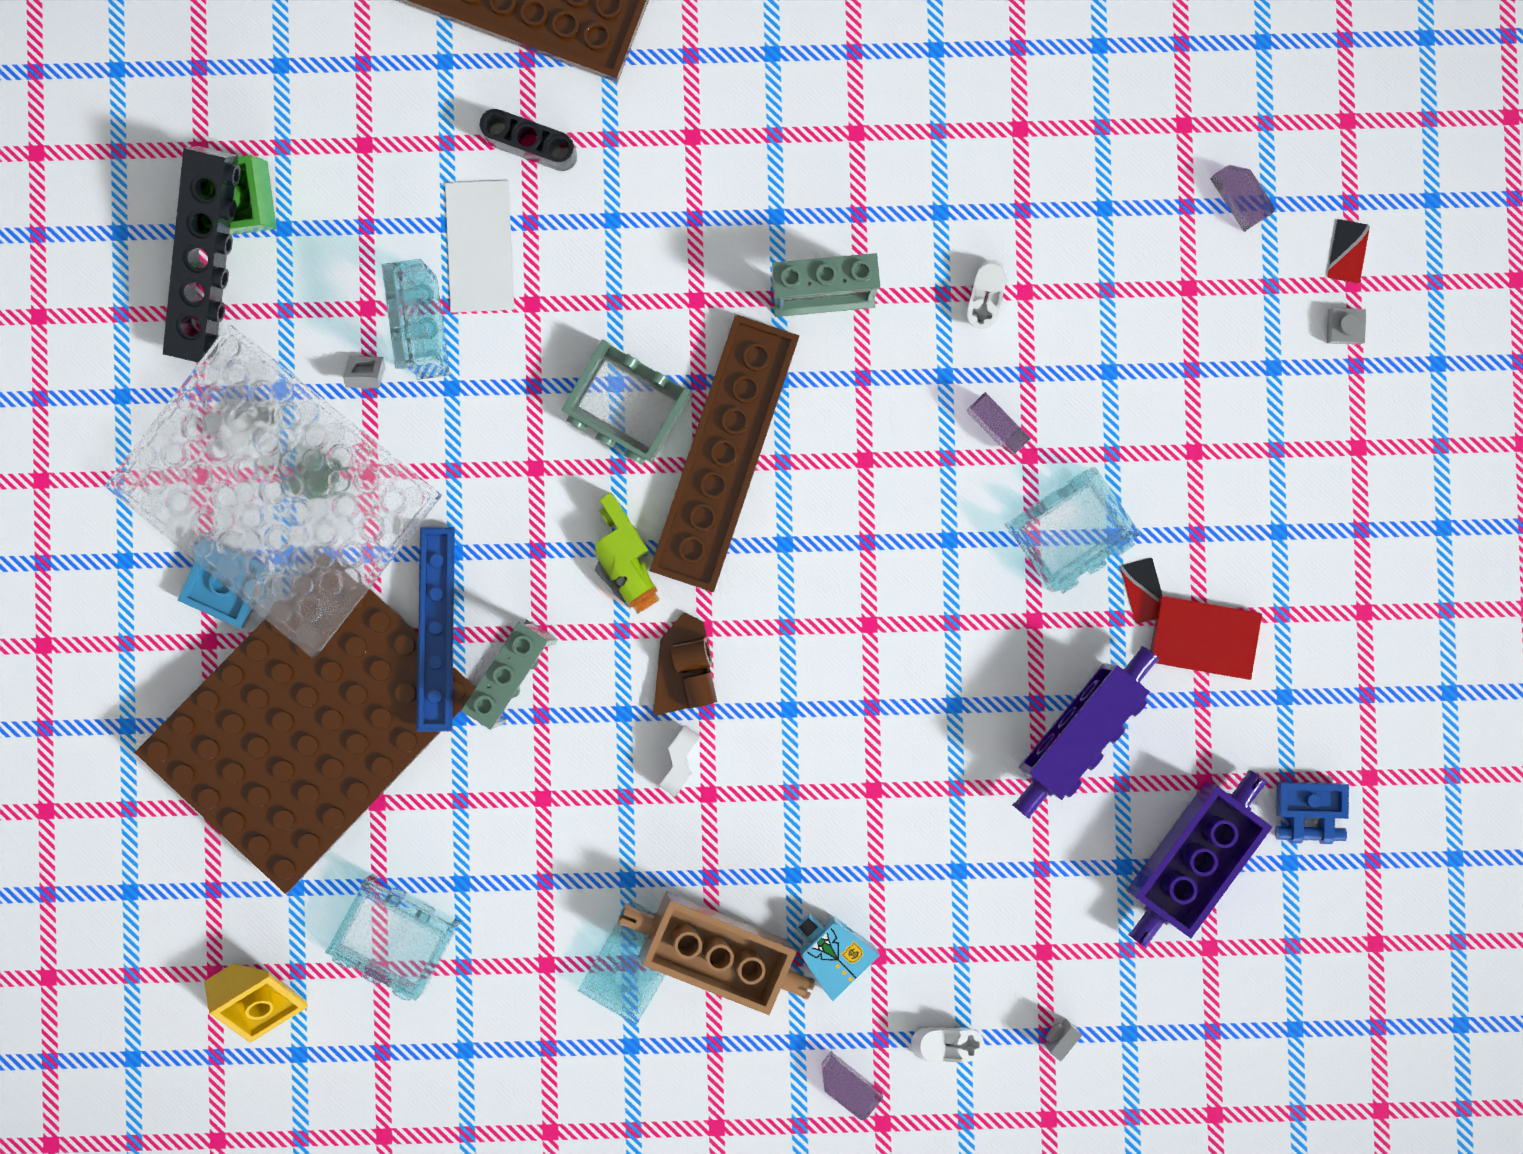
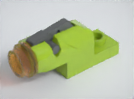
M610 492L599 499L604 506L599 512L609 527L615 524L618 529L595 543L596 556L599 560L595 572L622 602L627 603L629 609L634 608L635 612L639 614L660 600L656 594L658 589L652 583L644 561L640 562L638 558L650 550L614 494Z

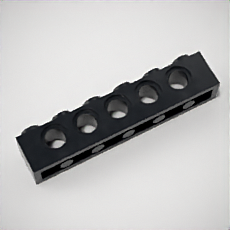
M200 146L183 148L163 355L204 363L215 358L220 351L221 337L218 335L219 323L223 320L225 314V304L222 302V295L229 279L226 259L233 245L232 235L229 234L230 224L235 217L237 209L236 201L233 200L234 188L237 186L241 174L240 166L237 165L238 155ZM208 179L215 185L216 191L214 196L210 195L206 189ZM204 214L211 220L212 227L210 231L203 225L202 218ZM200 249L204 250L208 256L207 265L199 258ZM196 283L200 284L204 290L203 298L196 293ZM192 316L200 322V331L193 327Z

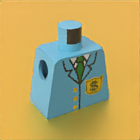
M808 914L796 926V929L808 940L801 947L800 955L832 1001L880 956L878 949L871 942L834 916L822 926L811 914Z

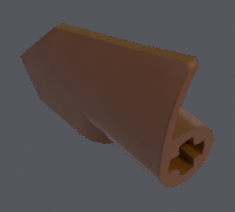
M683 612L660 640L653 714L656 716L718 702L710 667H712V657L704 621L686 612Z

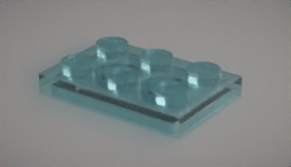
M629 901L628 904L631 907L654 915V913L634 901ZM617 922L577 991L637 1025L666 975L642 965L639 952L645 941V934L625 926H620Z

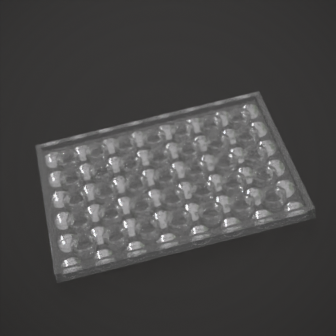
M229 324L104 486L310 657H317L442 496V494L237 328Z

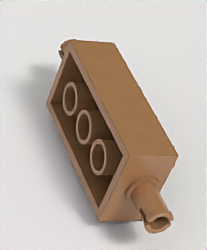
M667 891L657 913H654V915L631 907L629 904L624 905L622 909L624 914L620 913L618 925L645 934V941L639 952L641 963L645 967L767 1015H770L781 989L801 996L806 1000L811 995L807 990L813 991L815 983L813 978L789 970L797 952L789 940Z

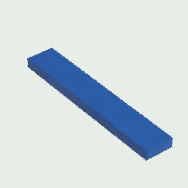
M420 527L417 732H452L454 527Z

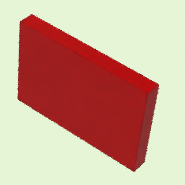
M1159 596L1150 649L1159 658V661L1155 664L1251 680L1262 613Z

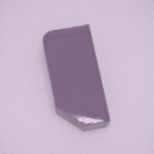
M1228 165L1210 178L1244 232L1259 224L1274 212V205L1251 169Z
M986 392L967 409V413L999 446L1012 455L1031 439Z
M832 1051L821 1063L824 1091L858 1119H867L883 1099L882 1091Z

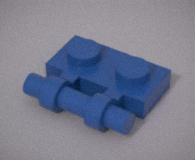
M1277 782L1276 816L1290 817V823L1288 826H1276V839L1288 840L1289 843L1301 844L1303 840L1319 841L1320 844L1346 841L1347 830L1346 828H1336L1335 818L1349 819V784ZM1304 818H1320L1319 827H1304Z

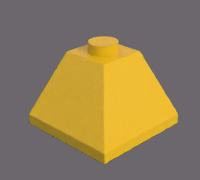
M231 964L204 981L209 1014L250 1043L308 1007L307 1001L265 970Z

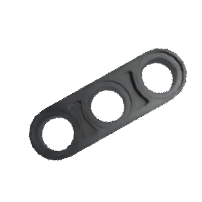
M490 109L483 113L480 118V130L489 145L558 171L570 170L577 162L578 155L572 139L561 131L499 109ZM494 124H505V129L502 133L498 135L489 133ZM532 134L537 136V140L533 145L528 147L521 145V141L526 135ZM558 146L569 148L567 155L562 158H556L552 154Z

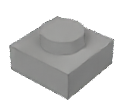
M1331 308L1328 310L1327 343L1351 345L1365 343L1366 309Z
M350 356L343 375L345 387L361 389L379 388L385 370L384 357Z
M1065 1018L1061 1024L1056 1023L1049 1030L1046 1036L1047 1042L1044 1045L1050 1054L1061 1062L1082 1037V1034L1075 1025Z

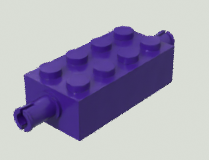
M1141 646L1140 650L1124 669L1118 665L1103 663L1020 764L1019 768L1031 777L1029 779L1031 784L1018 800L1012 804L1013 807L1030 819L1031 815L1048 795L1050 797L1054 795L1063 800L1065 796L1069 798L1079 789L1082 781L1079 780L1087 769L1091 771L1101 762L1104 754L1101 753L1109 742L1113 744L1123 735L1126 729L1123 725L1131 715L1137 716L1145 708L1148 702L1145 698L1150 691L1140 681L1153 665L1159 661V658L1153 652Z
M1248 770L1232 794L1226 793L1217 785L1205 782L1126 891L1146 905L1144 907L1146 912L1128 934L1143 947H1148V944L1163 923L1166 925L1170 923L1191 939L1273 828L1253 813L1249 807L1264 785L1268 783L1265 779L1259 778L1260 776L1255 772Z

